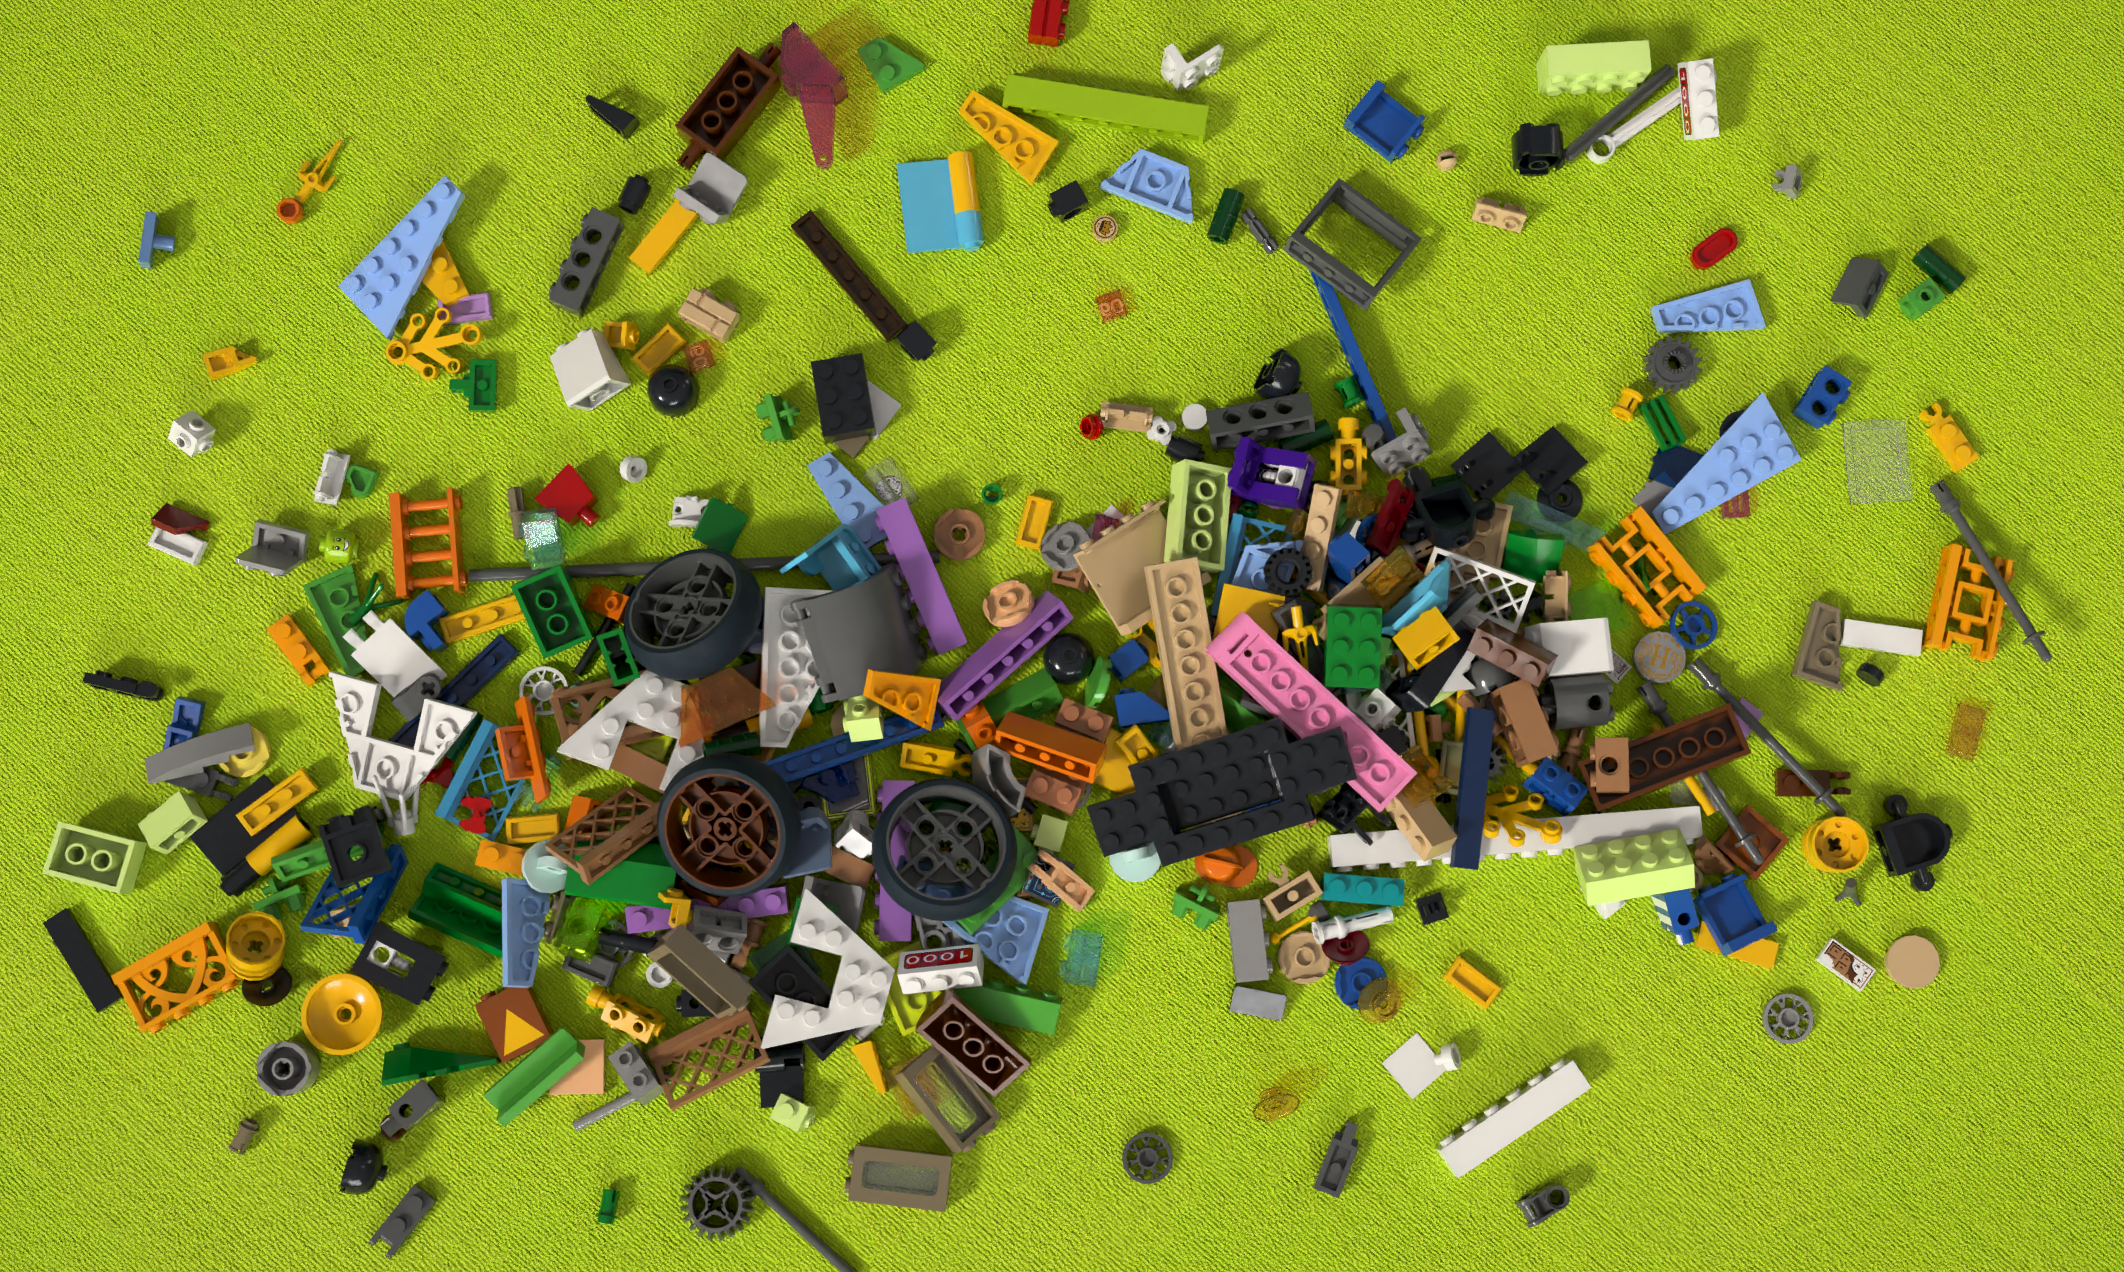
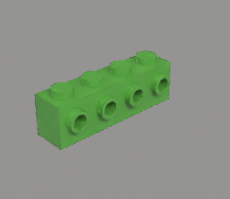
M999 979L983 980L982 986L953 990L988 1021L1051 1035L1055 1034L1062 997L1057 996L1056 992L1050 990H1042V992L1033 991L1031 987L1023 986L1022 984L1015 986L1005 985V982Z

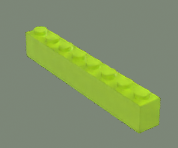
M1023 73L1007 74L1002 102L1003 108L1012 114L1203 144L1209 111V106H1205L1199 101L1186 103L1180 102L1174 97L1161 99L1155 98L1149 93L1130 94L1124 89L1111 91L1105 90L1098 85L1080 86L1073 81H1064V83L1054 82L1053 79L1048 77H1039V79L1029 78L1028 75Z

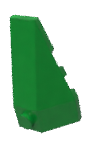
M409 1042L393 1045V1051L385 1052L382 1086L499 1064L502 1061L500 1057L422 1046L410 1047Z

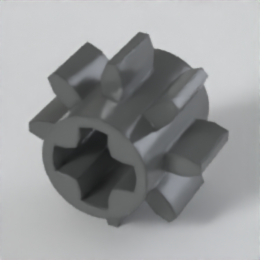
M1504 589L1500 590L1498 596L1492 593L1497 605L1501 601L1503 604L1511 601L1505 595ZM1491 601L1482 603L1487 606V610L1493 608ZM1510 605L1501 609L1500 612L1503 618L1511 619L1509 612L1514 611L1515 608Z

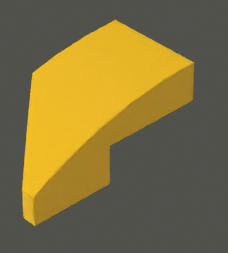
M233 346L202 354L211 381L232 375L257 364L256 357L242 353Z

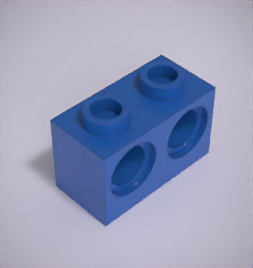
M1825 365L1817 371L1791 413L1816 429L1825 424L1830 425L1837 415V412L1834 411L1839 403L1843 404L1848 398L1850 391L1847 389L1852 381ZM1826 383L1834 387L1835 393H1830L1827 390ZM1813 404L1821 408V415L1814 412Z

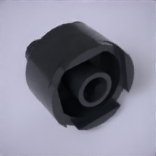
M1525 123L1520 125L1519 131L1512 135L1513 170L1516 171L1518 169L1520 175L1531 177L1548 175V170L1555 168V171H1558L1565 165L1563 133L1560 130L1559 124L1550 123L1535 126L1532 123Z

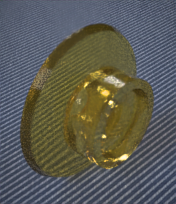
M1379 978L1368 983L1362 990L1358 1000V1009L1362 1018L1371 1024H1382L1390 1021L1398 1013L1402 1002V995L1398 985L1386 978Z
M1270 1087L1260 1093V1101L1254 1106L1253 1116L1261 1121L1282 1119L1292 1114L1298 1108L1300 1101L1294 1094L1285 1092L1282 1087Z

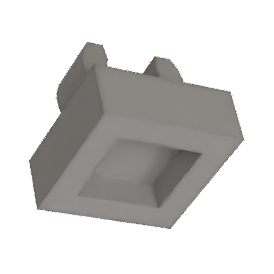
M1787 164L1785 171H1775L1774 175L1776 178L1784 180L1780 184H1772V188L1776 192H1784L1787 198L1798 199L1803 174L1797 165Z

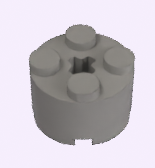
M298 1040L277 1042L266 1047L259 1055L256 1064L257 1081L266 1092L272 1095L289 1096L299 1094L314 1084L321 1069V1062L314 1049L305 1042ZM286 1063L290 1064V1073H286L288 1069Z

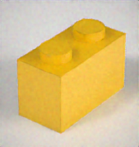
M1436 606L1424 611L1417 620L1400 629L1392 637L1416 671L1460 640Z

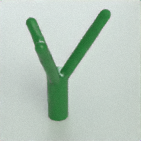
M1641 546L1634 547L1636 551L1641 548ZM1643 554L1634 562L1635 569L1633 572L1637 576L1640 574L1645 589L1647 591L1651 590L1652 594L1656 596L1658 594L1649 585L1651 579L1645 568ZM1622 595L1618 600L1619 604L1624 602Z
M377 572L373 573L364 603L348 618V621L355 627L369 611L403 603L402 599H396L372 605L384 588V584L381 583L374 591L379 575Z

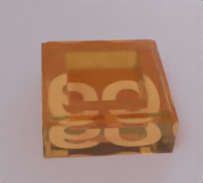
M1120 289L1095 297L1103 323L1128 315Z
M708 340L683 347L691 373L716 366Z

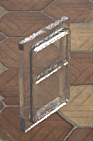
M1905 419L1842 422L1850 504L1913 500Z

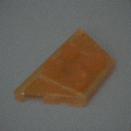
M728 667L682 688V710L680 712L681 738L679 739V746L682 748L768 710L776 706V704L736 669Z

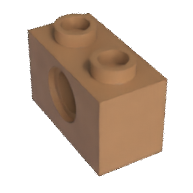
M1628 737L1595 738V744H1590V760L1596 761V771H1590L1591 787H1596V793H1629ZM1607 758L1614 759L1617 763V769L1612 773L1605 772L1601 767L1602 762Z

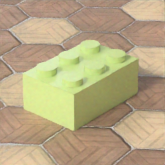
M58 821L42 873L119 894H132L147 842L74 823Z

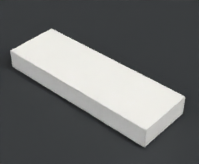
M1843 619L1840 646L1918 657L1921 655L1923 630Z

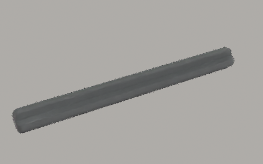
M1665 64L1568 145L1564 149L1565 159L1568 162L1573 161L1672 78L1675 74L1674 69L1669 64Z

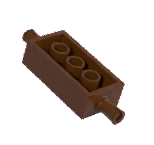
M769 42L757 59L737 46L675 125L679 135L690 144L679 159L676 160L682 168L685 167L686 171L691 170L702 154L711 153L724 161L782 87L779 75L769 69L779 55L782 54V51L777 46L773 47V43Z

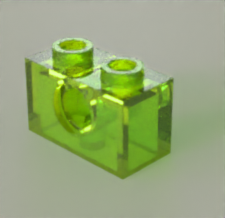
M576 897L574 903L566 911V920L562 929L560 928L555 935L554 947L563 955L590 964L599 945L598 935L599 933L602 934L600 929L601 927H607L612 916L605 906ZM586 925L582 933L576 934L578 927Z

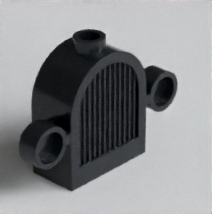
M1462 479L1415 492L1416 496L1412 503V510L1416 518L1405 520L1400 531V538L1406 542H1414L1420 538L1421 533H1424L1426 538L1436 546L1442 548L1463 547L1475 537L1477 519L1486 521L1495 516V503L1488 498L1473 501Z
M1899 794L1890 795L1885 798L1883 808L1887 814L1895 816V819L1871 826L1889 877H1894L1914 871L1910 877L1912 888L1920 892L1929 891L1933 888L1935 879L1932 873L1927 871L1926 867L1939 863L1947 855L1950 848V839L1953 838L1951 827L1931 814L1918 813L1908 815L1906 812L1908 808L1907 800Z

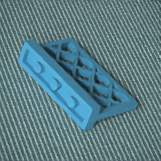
M1232 514L1226 542L1224 571L1219 572L1210 612L1211 617L1216 618L1223 583L1231 585L1237 565L1240 562V553L1245 549V546L1241 548L1243 539L1247 545H1254L1263 538L1268 543H1272L1268 535L1277 530L1286 532L1285 542H1290L1294 530L1293 527L1243 517L1241 514ZM1246 524L1257 526L1262 536L1250 543L1245 535ZM1263 528H1268V529H1271V530L1268 531V532H1265Z
M483 719L435 815L459 825V822L462 820L453 816L458 806L461 805L460 802L464 794L466 793V796H470L468 791L469 784L481 779L486 794L478 797H487L492 801L490 795L505 791L509 800L506 807L495 810L494 805H492V812L486 813V816L493 814L496 822L492 835L487 832L478 834L494 842L526 779H521L517 784L507 787L503 769H501L497 757L499 750L495 751L492 742L495 730L500 726ZM490 746L492 753L485 755L486 751ZM493 755L498 770L483 775L480 763L483 758ZM478 769L480 776L473 778ZM499 773L504 788L489 793L484 778ZM516 787L512 796H510L508 789ZM503 811L500 819L498 820L496 813Z

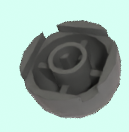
M1477 655L1471 661L1470 669L1464 674V677L1476 687L1475 689L1468 690L1472 696L1489 693V689L1496 686L1500 688L1518 678V676Z

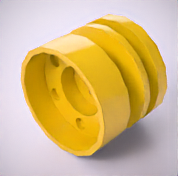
M1827 817L1814 821L1806 828L1802 836L1801 849L1805 859L1813 868L1822 872H1848L1856 869L1864 862L1869 851V840L1865 830L1858 822L1848 817ZM1828 840H1834L1833 845L1836 847L1834 850H1829Z
M249 912L239 916L231 923L226 933V962L235 975L248 981H258L271 977L280 969L285 953V931L281 922L274 916L264 912Z

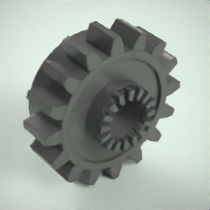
M1671 336L1666 337L1664 342L1661 339L1657 340L1655 346H1651L1647 350L1650 355H1646L1643 358V361L1647 363L1643 371L1648 372L1649 375L1646 380H1652L1654 383L1653 388L1655 389L1658 387L1663 388V393L1672 389L1673 393L1676 394L1680 391V387L1684 391L1690 387L1689 383L1693 384L1696 382L1697 377L1695 375H1698L1702 370L1696 366L1702 361V358H1695L1694 356L1698 349L1691 350L1689 348L1691 345L1690 341L1682 344L1680 336L1674 342ZM1667 360L1673 361L1677 369H1671L1669 364H1667Z

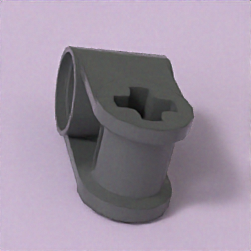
M425 673L410 686L404 688L390 702L408 721H411L422 712L424 699L437 698L442 686L441 679L434 673ZM424 682H426L427 684L433 682L434 691H432L431 689H427L425 691L423 689L425 685Z
M1551 1182L1536 1191L1522 1196L1515 1201V1205L1521 1208L1527 1219L1526 1224L1530 1228L1542 1223L1551 1215L1567 1207L1570 1202V1195L1563 1186ZM1559 1189L1562 1193L1561 1199L1556 1203H1551L1549 1199L1550 1193L1553 1190Z

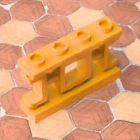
M1642 506L1631 510L1619 521L1627 531L1613 544L1605 536H1602L1589 545L1587 550L1590 552V559L1604 569L1607 580L1621 590L1624 601L1629 606H1634L1638 611V617L1641 622L1653 629L1660 627L1664 621L1670 618L1663 609V606L1678 594L1683 602H1688L1707 587ZM1638 532L1647 544H1644L1636 551L1628 539ZM1620 547L1628 558L1618 566L1609 554ZM1644 553L1659 571L1649 581L1650 588H1653L1661 597L1652 606L1642 596L1648 592L1644 584L1629 567ZM1669 573L1680 583L1670 591L1661 582Z
M1952 543L1942 549L1922 647L1946 651L1950 649L1951 640L1972 645L1969 658L1986 662L1992 660L1998 652L1999 643L1996 641L1998 632L2001 631L2004 624L2002 613L2003 608L2007 604L1995 585H1993V589L1980 586L1982 575L1988 576L1982 565L1968 562L1971 549H1963L1962 545ZM1999 556L1990 558L2008 585L2013 579L2015 572L2014 567H2012L2014 560L2010 558L2001 559L2002 557ZM1958 568L1971 572L1969 583L1963 581L1955 582ZM1962 590L1982 595L1978 617L1958 612ZM1947 618L1961 621L1958 633L1945 631ZM1971 624L1980 627L1985 626L1982 639L1969 636Z

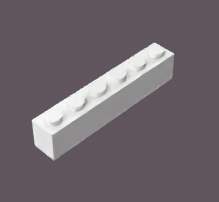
M1563 1058L1555 1061L1549 1066L1551 1069L1543 1076L1539 1073L1529 1079L1527 1087L1522 1090L1517 1088L1505 1096L1507 1099L1499 1106L1495 1103L1483 1111L1485 1114L1477 1121L1473 1118L1461 1126L1463 1129L1455 1136L1453 1133H1450L1439 1141L1441 1145L1436 1150L1452 1174L1460 1178L1589 1090L1591 1086L1575 1062L1569 1059L1564 1061Z

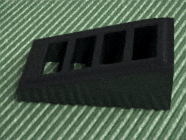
M589 94L585 98L589 109L623 138L628 139L639 127L638 119L634 115Z

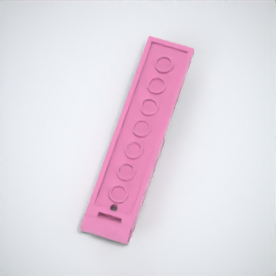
M1241 611L1204 649L1231 678L1274 718L1281 717L1284 727L1297 739L1341 726L1358 775V779L1348 781L1347 783L1379 813L1417 774L1410 765L1261 629L1246 613ZM1244 653H1250L1251 656L1246 657Z

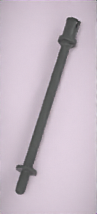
M1945 480L1939 481L1938 486L1936 483L1933 484L1929 489L1941 505V512L1951 516L2026 634L2027 638L2024 639L2023 644L2031 643L2041 660L2049 662L2052 659V655L2041 639L2046 632L2044 630L2037 632L1962 515L1960 511L1961 501L1959 498L1955 499Z
M1700 656L1694 662L1701 670L1693 663L1687 667L1704 684L1702 687L1705 690H1714L1726 704L1730 703L1733 711L1817 796L1814 800L1816 805L1822 801L1837 817L1845 815V809L1830 795L1834 788L1831 786L1825 790L1721 683V675L1718 672L1715 673Z
M1651 680L1636 689L1649 707L1648 712L1650 715L1658 716L1665 728L1675 724L1667 712L1668 702L1666 699L1663 700ZM1708 772L1697 775L1738 837L1739 841L1735 843V847L1743 845L1753 862L1758 865L1762 864L1764 858L1752 841V838L1756 837L1757 834L1747 833Z

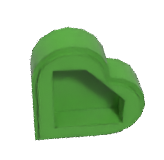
M356 464L348 467L346 472V479L351 483V491L359 498H367L372 494L380 476V473Z

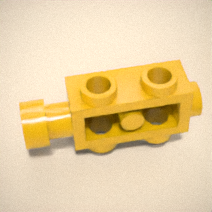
M1347 417L1338 419V431H1341V439H1336V445H1330V461H1335V471H1330V486L1342 488L1341 497L1353 498L1356 497V494H1362V486H1367V470H1362V461H1367V447L1362 445V438H1356V433L1359 431V419ZM1352 452L1354 456L1352 459H1345L1344 454ZM1351 477L1354 482L1351 485H1346L1344 479Z
M596 984L586 999V1003L590 1006L604 1009L601 1020L607 1022L613 1029L622 1030L630 1034L636 1041L648 1043L655 1036L659 1037L665 1028L664 1016L659 1014L654 1008L649 1009L637 1003L631 996H624L620 993L613 996L607 993V989ZM624 1002L630 1005V1009L624 1006ZM647 1014L652 1015L653 1021L648 1019Z

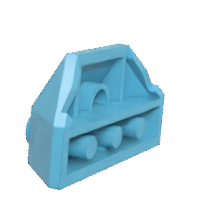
M1448 557L1382 615V636H1395L1400 629L1410 625L1424 611L1430 610L1434 606L1438 608L1441 614L1448 608L1445 604L1450 598L1451 560Z

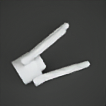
M373 775L372 780L387 816L388 827H393L394 834L398 836L414 833L416 831L415 823L418 822L417 812L420 785L413 793L412 811L406 810L404 794L400 793V810L394 812L393 816L377 776Z

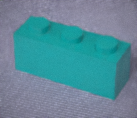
M1323 873L1321 874L1320 889L1323 894L1320 895L1319 900L1399 907L1403 906L1405 879Z

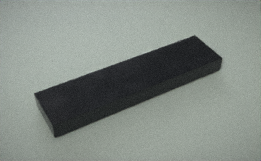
M65 908L43 922L97 1013L103 1012L124 998L70 908Z

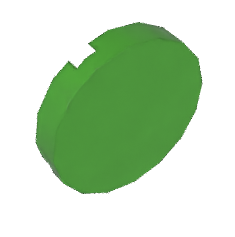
M1099 656L1095 660L1093 669L1088 675L1083 694L1084 706L1096 709L1098 707L1096 702L1101 703L1103 701L1111 679L1110 673H1107L1108 667H1112L1110 659Z

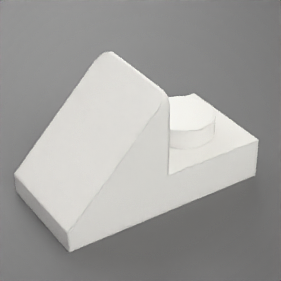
M1468 650L1466 651L1440 692L1476 688L1462 675L1470 669L1471 661L1476 654Z

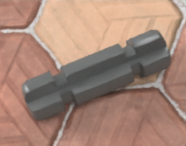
M1249 208L1241 214V219L1246 225H1249L1248 229L1259 244H1263L1262 248L1270 255L1278 249L1279 244L1275 238H1271L1272 234L1261 219H1257L1255 211Z

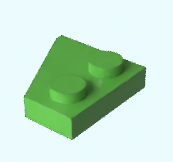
M880 37L857 49L860 58L883 94L925 71V66L922 62Z

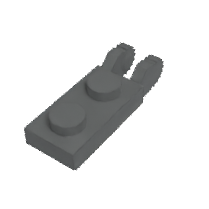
M204 767L203 773L164 782L209 797L215 796L232 801L234 796L228 792L216 790L219 781H223L231 786H238L240 780L223 775V772Z

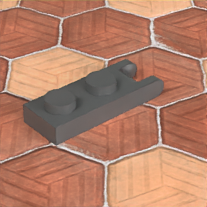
M417 1183L414 1184L368 1243L374 1246L381 1238L391 1246V1249L385 1255L390 1260L436 1203L437 1199Z

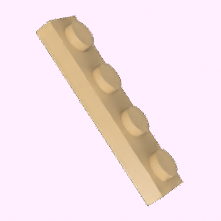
M1321 483L1314 484L1302 552L1305 553L1306 558H1309L1310 565L1312 566V578L1305 589L1317 592L1323 591L1329 562L1328 545L1334 536L1342 488Z

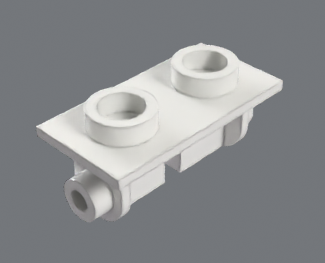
M327 449V452L323 453L324 460L321 467V476H319L316 489L313 491L315 495L314 501L337 506L351 456Z

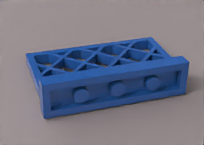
M391 844L389 849H386L392 870L373 876L371 882L362 887L356 882L338 888L331 870L300 925L302 931L352 937L355 943L365 944L409 863L402 845ZM354 884L356 885V890L344 896L341 894L340 891ZM336 893L339 895L340 898L326 905L324 904L326 898ZM362 896L360 903L349 908L348 902ZM342 905L345 906L346 910L331 917L330 911ZM324 914L328 917V919L318 924L313 923L314 919ZM351 917L347 927L336 926V923Z

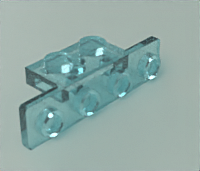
M1513 491L1508 493L1504 504L1513 506L1511 520L1530 527L1529 530L1533 529L1536 535L1562 534L1565 539L1564 547L1566 548L1569 544L1590 553L1587 547L1598 538L1605 536V531Z

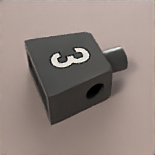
M421 1079L388 1108L392 1115L382 1122L380 1126L389 1137L402 1127L410 1131L445 1102L427 1081ZM411 1106L412 1114L406 1118L404 1110Z

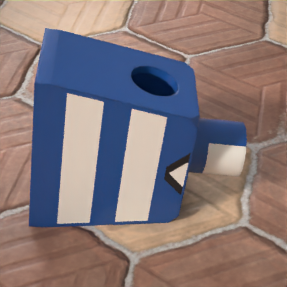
M1690 889L1650 895L1662 927L1676 935L1679 945L1693 942L1694 938L1691 928L1697 927L1699 921Z

